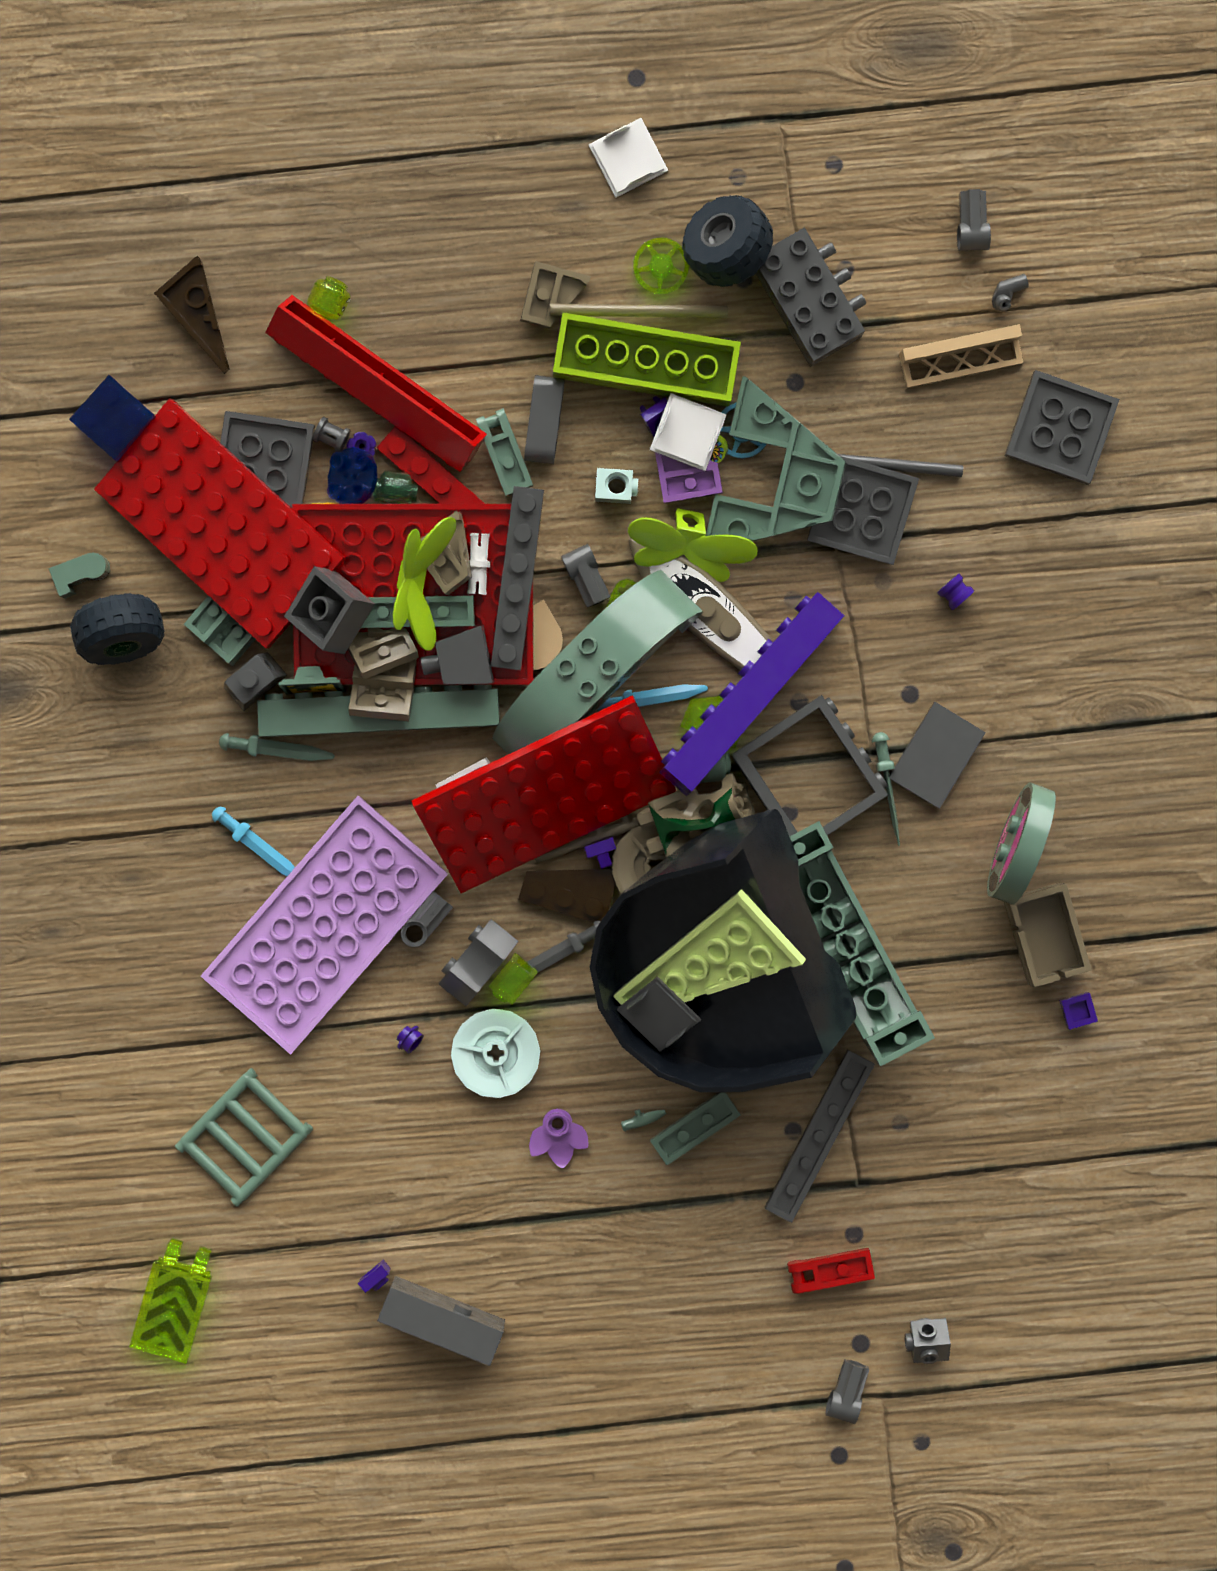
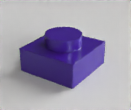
M1089 992L1059 1000L1067 1029L1070 1030L1098 1022Z
M383 1259L360 1278L358 1285L365 1293L371 1288L377 1291L388 1282L389 1279L386 1276L391 1268Z

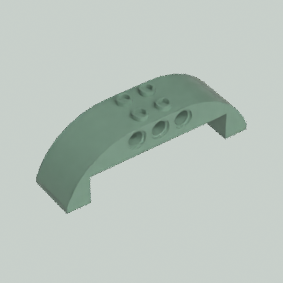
M662 570L646 576L606 607L541 671L505 713L492 739L507 754H510L592 715L677 630L683 633L703 611Z
M820 821L789 836L798 857L799 885L824 949L839 963L855 1003L856 1019L853 1024L879 1066L881 1067L934 1039L935 1037L921 1011H917L831 851L833 846Z

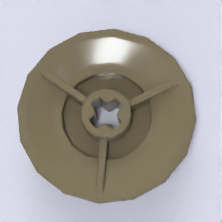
M656 825L646 828L641 826L632 828L619 841L613 854L612 875L621 893L650 871L651 866L648 862L651 859L656 861L658 858L662 860L667 858L665 853L651 855L649 852L647 840L659 836Z

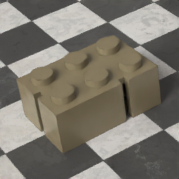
M1056 883L1023 893L1014 905L1004 902L1010 925L1018 928L1012 930L1028 985L1038 987L1060 980L1059 976L1068 978L1092 971L1067 884Z

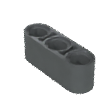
M535 375L524 461L554 465L565 379Z

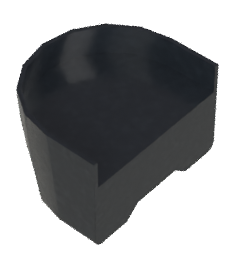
M777 809L721 823L688 841L624 891L597 926L589 967L599 1011L622 1048L658 1077L698 1092H746L812 1078L856 1019L855 1003L841 967L825 951L799 885L798 857L782 816ZM742 889L805 957V962L803 965L793 968L790 966L779 970L778 973L769 976L765 974L753 978L747 983L710 995L703 994L694 997L691 1001L685 1002L701 1020L670 1046L659 1051L617 1011L621 1004L613 996L626 983Z

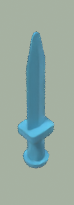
M682 684L633 693L632 690H626L622 696L608 698L597 711L603 710L632 695L638 707L687 699L707 691L708 687L705 685Z
M217 807L213 810L212 819L214 822L219 821L233 832L232 838L236 842L240 840L281 874L288 876L295 868L288 859L251 831L248 823L242 822L240 824L225 812V807Z

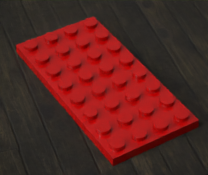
M170 398L94 488L100 496L266 649H269L291 624L284 616L313 567L336 571L347 559L177 402Z
M632 695L411 800L458 890L462 894L677 790L671 782L659 773L665 765L661 762L662 757Z

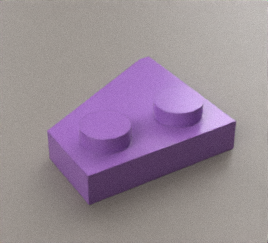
M655 452L664 504L723 493L718 463L709 461L706 471Z

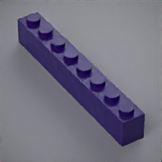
M817 592L811 599L807 595L795 607V610L799 613L794 619L791 620L787 617L776 629L780 635L773 642L768 639L757 651L761 655L755 663L750 660L738 673L742 677L736 685L730 682L719 694L723 700L718 706L715 707L711 704L700 716L704 722L696 730L692 726L680 739L684 742V745L678 751L672 748L661 761L665 766L659 773L685 796L695 789L845 616L820 593Z

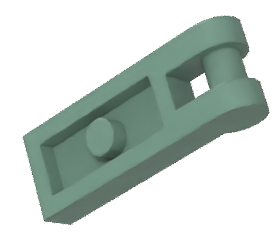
M503 408L495 411L496 414L487 418L482 416L476 418L478 427L487 433L484 442L505 497L513 494L514 486L530 488L533 487V483ZM501 426L503 433L492 436L489 429Z

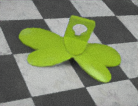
M677 508L675 512L676 529L662 521L647 517L634 520L628 527V535L631 539L645 547L634 555V561L637 565L645 567L661 565L685 555L691 563L707 572L718 582H724L730 577V571L724 563H746L752 561L758 552L757 546L752 541L741 536H705L704 514ZM683 518H692L698 524L694 525V527H689Z
M453 517L444 518L436 524L422 542L419 531L417 529L412 530L407 537L403 560L400 565L397 589L399 591L394 604L393 625L396 630H401L408 619L415 639L420 647L426 651L432 650L436 642L435 624L428 603L423 595L426 571L451 541L456 530V520Z

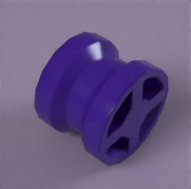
M958 573L937 594L940 597H945L949 602V608L954 610L975 590L971 586H966L963 582V577Z

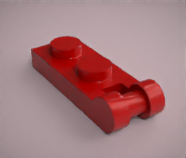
M869 1248L805 1260H794L787 1263L788 1272L792 1273L793 1277L791 1288L794 1294L875 1279ZM812 1270L814 1279L805 1280L803 1271Z

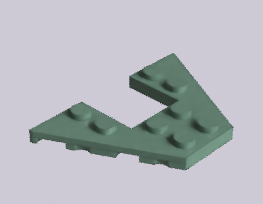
M743 376L729 435L787 448L773 507L715 494L706 536L735 535L747 538L750 541H756L833 521L846 461L751 380Z

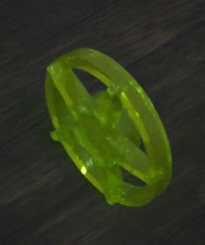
M662 237L645 242L636 252L633 262L634 275L638 283L645 290L654 294H668L677 290L686 280L689 271V265L683 256L682 246L674 240ZM664 243L673 246V248L667 254L657 253L652 245ZM648 247L652 256L650 263L638 268L639 257ZM677 250L682 255L684 261V272L673 266L671 258ZM651 272L657 278V288L646 284L639 273ZM670 274L682 276L675 285L661 289L663 278L668 277Z

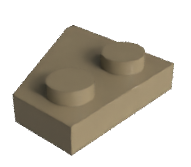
M535 261L520 321L549 329L559 317L549 316V304H570L588 284L591 276Z
M458 511L449 516L456 520V530L451 541L439 557L427 568L446 595H450L472 577L463 516ZM428 533L421 538V542L428 535Z
M368 628V632H358L348 648L363 680L419 658L418 651L406 628L396 630L395 628L389 630Z

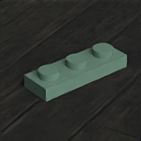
M719 1092L651 1138L650 1142L665 1164L669 1165L741 1116L726 1092Z

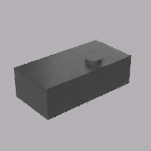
M398 1276L394 1277L377 1320L380 1323L488 1366L492 1363L505 1326V1319Z

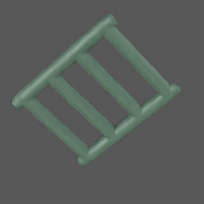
M252 1068L243 1074L175 1145V1148L180 1152L186 1151L232 1196L231 1201L236 1207L245 1201L313 1131V1127L307 1122L303 1124L256 1079L258 1075ZM247 1087L295 1132L283 1145L235 1100ZM226 1109L273 1153L262 1167L215 1122ZM205 1130L253 1175L241 1188L194 1143Z

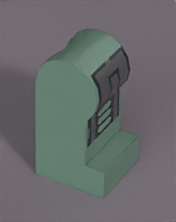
M87 553L48 569L59 596L67 598L76 594L73 586L91 579L99 581L106 578L110 573V563L104 556L98 553Z

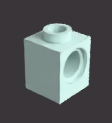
M597 468L595 501L631 504V496H637L638 479L633 478V470ZM613 479H620L625 483L626 488L622 493L615 494L609 490V482Z

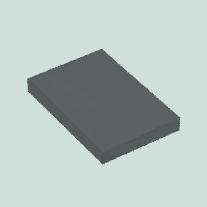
M933 702L896 763L895 769L890 773V780L940 809L986 732L937 702Z

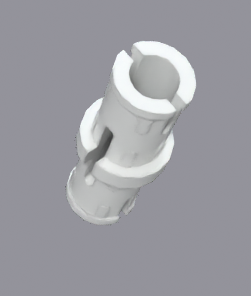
M470 533L469 561L472 577L468 580L467 594H475L476 582L478 581V594L487 595V567L490 568V561H487L490 534H481V546H478L479 533Z

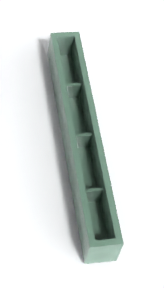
M462 685L444 686V692H432V687H414L409 722L349 716L351 696H343L342 691L324 692L325 697L313 698V692L295 693V699H283V694H266L265 700H257L259 737L498 726L500 723L498 689H492V685H474V690L462 691Z

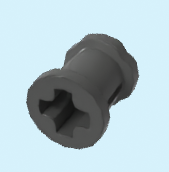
M322 417L315 429L312 441L316 443L321 441L335 448V452L340 454L349 439L351 430L348 428L341 429L329 423L328 418Z

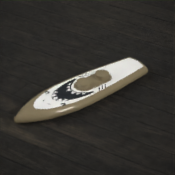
M631 538L629 539V546L634 559V555L645 547L636 543ZM682 555L672 561L656 566L645 567L636 564L642 578L662 570L703 611L687 630L739 670L749 660L755 663L761 655L757 651L768 639L773 642L772 638L717 580L691 563L685 556Z

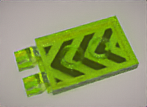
M171 1238L167 1244L164 1257L159 1256L158 1260L153 1262L129 1347L187 1364L213 1277L210 1276L211 1271L206 1270L212 1249L200 1246L196 1252L193 1266L177 1262L183 1241Z

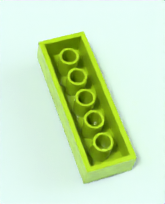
M563 312L553 367V377L669 397L670 393L690 401L728 407L732 400L741 342Z

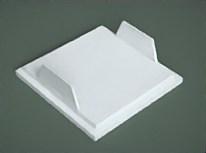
M642 118L589 144L615 198L668 171Z
M670 393L650 450L706 471L726 414Z

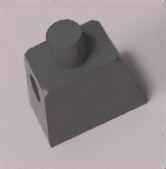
M484 625L435 642L437 654L421 657L424 675L441 672L443 684H489L494 682Z
M268 652L255 655L224 682V689L240 708L245 711L285 678L287 674Z

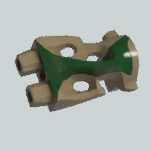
M730 774L721 780L722 788L713 793L699 794L695 788L687 796L680 791L649 802V808L638 813L637 817L642 828L656 825L659 836L647 840L650 854L665 853L666 857H668L685 843L692 840L689 837L691 830H701L704 833L721 823L754 815L755 810L749 798L747 783L738 784L734 775ZM685 800L688 803V808L680 811L676 807L677 803ZM706 804L710 805L712 808L711 815L708 818H702L699 814L700 808Z

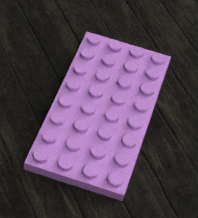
M357 796L203 972L201 977L291 1055L429 895L438 887L448 873L366 801Z

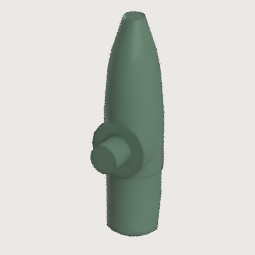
M640 1109L635 1110L636 1115L633 1118L621 1122L623 1131L636 1129L655 1122L663 1117L666 1112L665 1110H656L641 1113Z

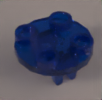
M356 447L347 448L332 454L328 473L327 494L329 498L336 500L339 504H363L368 499H372V493L375 490L378 479L377 465L373 456L366 450Z

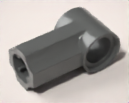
M980 189L961 191L959 194L960 224H958L957 229L958 251L989 250L991 228L990 224L987 223L986 191Z
M588 544L561 556L571 580L575 581L587 608L610 598L607 587L599 574L597 561Z
M433 891L401 929L403 942L410 947H418L424 944L453 907ZM412 925H418L423 930L422 939L416 943L409 941L406 937V931Z
M844 1359L836 1388L831 1391L828 1398L826 1416L856 1424L862 1406L861 1395L869 1373L868 1366L857 1361Z

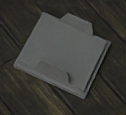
M658 976L617 1008V1011L659 1051L670 1046L701 1020Z

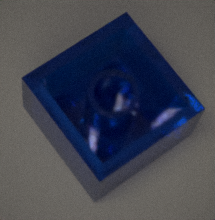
M108 375L69 420L118 462L155 418V415L113 377Z

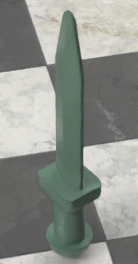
M878 732L872 738V743L875 742L878 757L876 771H883L884 780L888 785L886 791L891 820L898 846H900L898 819L889 770L895 769L894 762L890 760L887 740L890 739L887 734Z
M226 733L219 739V745L223 750L227 751V748L247 750L249 755L255 757L257 754L308 761L327 760L335 757L333 753L313 746L259 739V735H252L249 739L231 737L229 733Z

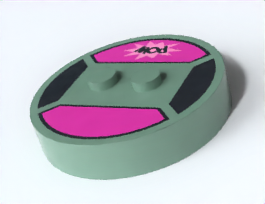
M1029 782L1018 795L1006 820L992 860L987 884V894L989 897L1014 905L1025 892L1036 870L1050 831L1056 803V795L1053 790Z

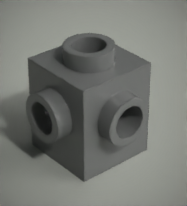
M922 1318L917 1321H910V1333H905V1347L907 1352H912L913 1363L933 1364L937 1361H949L951 1343L946 1318Z

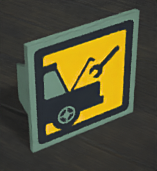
M320 666L298 667L294 679H283L282 682H278L286 695L313 692V694L327 691L346 692V689L337 677L324 678Z

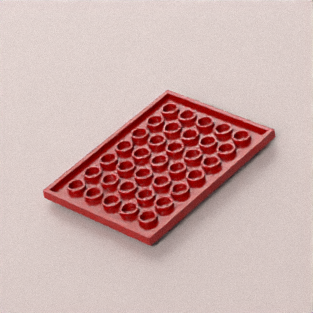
M292 504V509L347 558L336 571L366 597H397L399 591L397 589L401 561L403 560L404 547L407 537L412 530L417 529L421 539L441 520L449 517L455 511L460 512L463 516L469 560L470 533H479L478 546H481V534H490L487 561H490V568L487 567V595L478 594V581L476 582L475 594H467L468 581H466L450 595H446L428 569L426 571L423 595H474L475 626L435 627L436 642L484 625L490 661L492 660L511 504ZM533 583L521 670L492 667L493 683L443 684L441 672L424 675L421 657L436 655V644L432 650L426 651L418 644L412 628L402 627L407 629L418 651L419 658H417L414 685H529L534 680ZM293 625L294 677L298 667L320 666L324 678L337 677L343 685H353L352 677L355 663L348 649L345 654L323 651ZM395 627L380 628V629H382V630H389V629L395 628ZM360 628L358 632H368V628Z

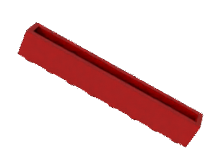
M291 295L277 307L265 333L279 345L290 350L300 360L311 365L322 373L324 377L339 385L349 395L363 402L373 412L384 417L395 425L398 430L412 437L422 447L433 452L444 460L447 465L454 467L459 472L474 458L487 433L295 296Z

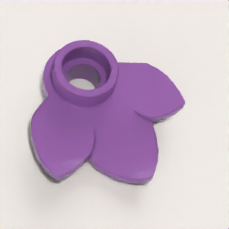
M559 1108L552 1109L544 1116L543 1125L536 1128L531 1134L529 1142L531 1156H539L548 1152L552 1161L560 1168H564L571 1160L574 1148H588V1135L582 1126L572 1122V1118L567 1111ZM555 1118L562 1119L564 1124L561 1128L553 1127L552 1121Z

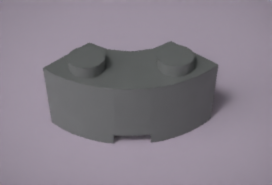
M492 919L484 928L478 925L468 937L472 943L460 958L455 960L452 957L441 970L445 976L439 982V985L465 1006L475 997L519 942Z

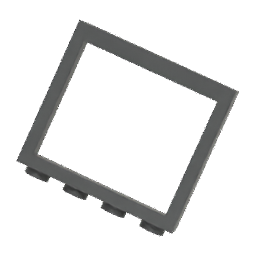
M822 695L731 754V757L766 810L777 809L780 812L789 836L797 833V830L747 755L816 709L820 710L874 792L824 825L825 833L828 835L888 795L885 791V788L888 787L886 781L879 772L873 773L868 765L872 762L863 747L857 749L851 740L855 737L853 731L846 722L840 723L835 715L839 712L837 707L829 697L824 699Z

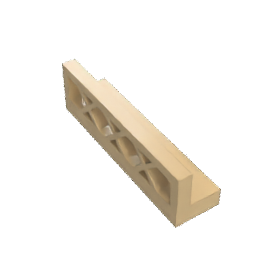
M1020 324L902 349L899 357L906 389L1023 364L1019 339L1022 337ZM1011 343L1015 359L1004 361L994 355L999 345ZM994 346L991 352L985 349ZM979 350L988 356L982 366L974 367L965 361L970 351ZM964 352H965V354H964V356H963L962 358L959 357L958 355H956V354L964 353ZM950 356L959 362L953 372L945 373L936 367L941 357ZM937 358L933 364L927 361ZM990 359H992V360H994V361L997 362V363L987 364ZM920 362L930 368L924 378L912 380L909 364ZM961 365H963V366H965L966 368H968V369L959 370V368L961 367ZM932 371H934V372H936L937 374H939V375H935V376H930V374L932 373Z

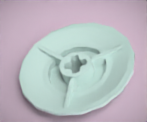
M489 1009L475 1013L462 1023L453 1038L451 1052L455 1073L465 1087L480 1096L493 1098L516 1094L529 1084L538 1069L540 1057L537 1035L528 1022L511 1011ZM493 1045H498L499 1050H504V1054L500 1055L497 1061L494 1060L492 1055L487 1053V1051L492 1050Z

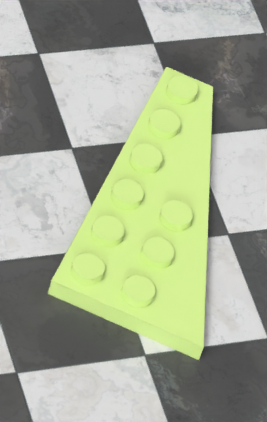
M741 889L620 988L613 997L622 1005L658 976L685 1003L693 1000L694 997L703 994L710 995L738 986L765 974L769 976L790 966L793 968L803 965L806 959Z

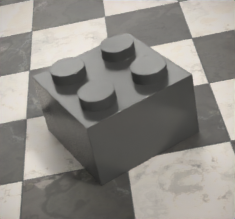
M314 566L284 617L323 651L345 654L375 603L337 571Z

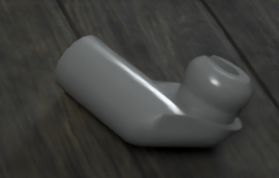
M1021 274L997 284L992 297V304L996 310L1002 312L1009 310L1012 305L1010 302L1013 294L1029 288L1026 275Z

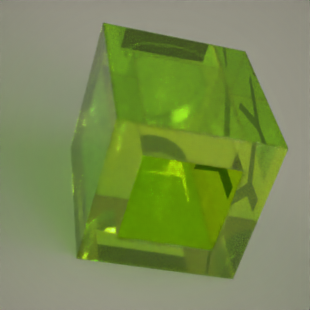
M514 953L493 979L489 987L498 1000L504 1003L509 1002L512 1005L534 979L538 971Z

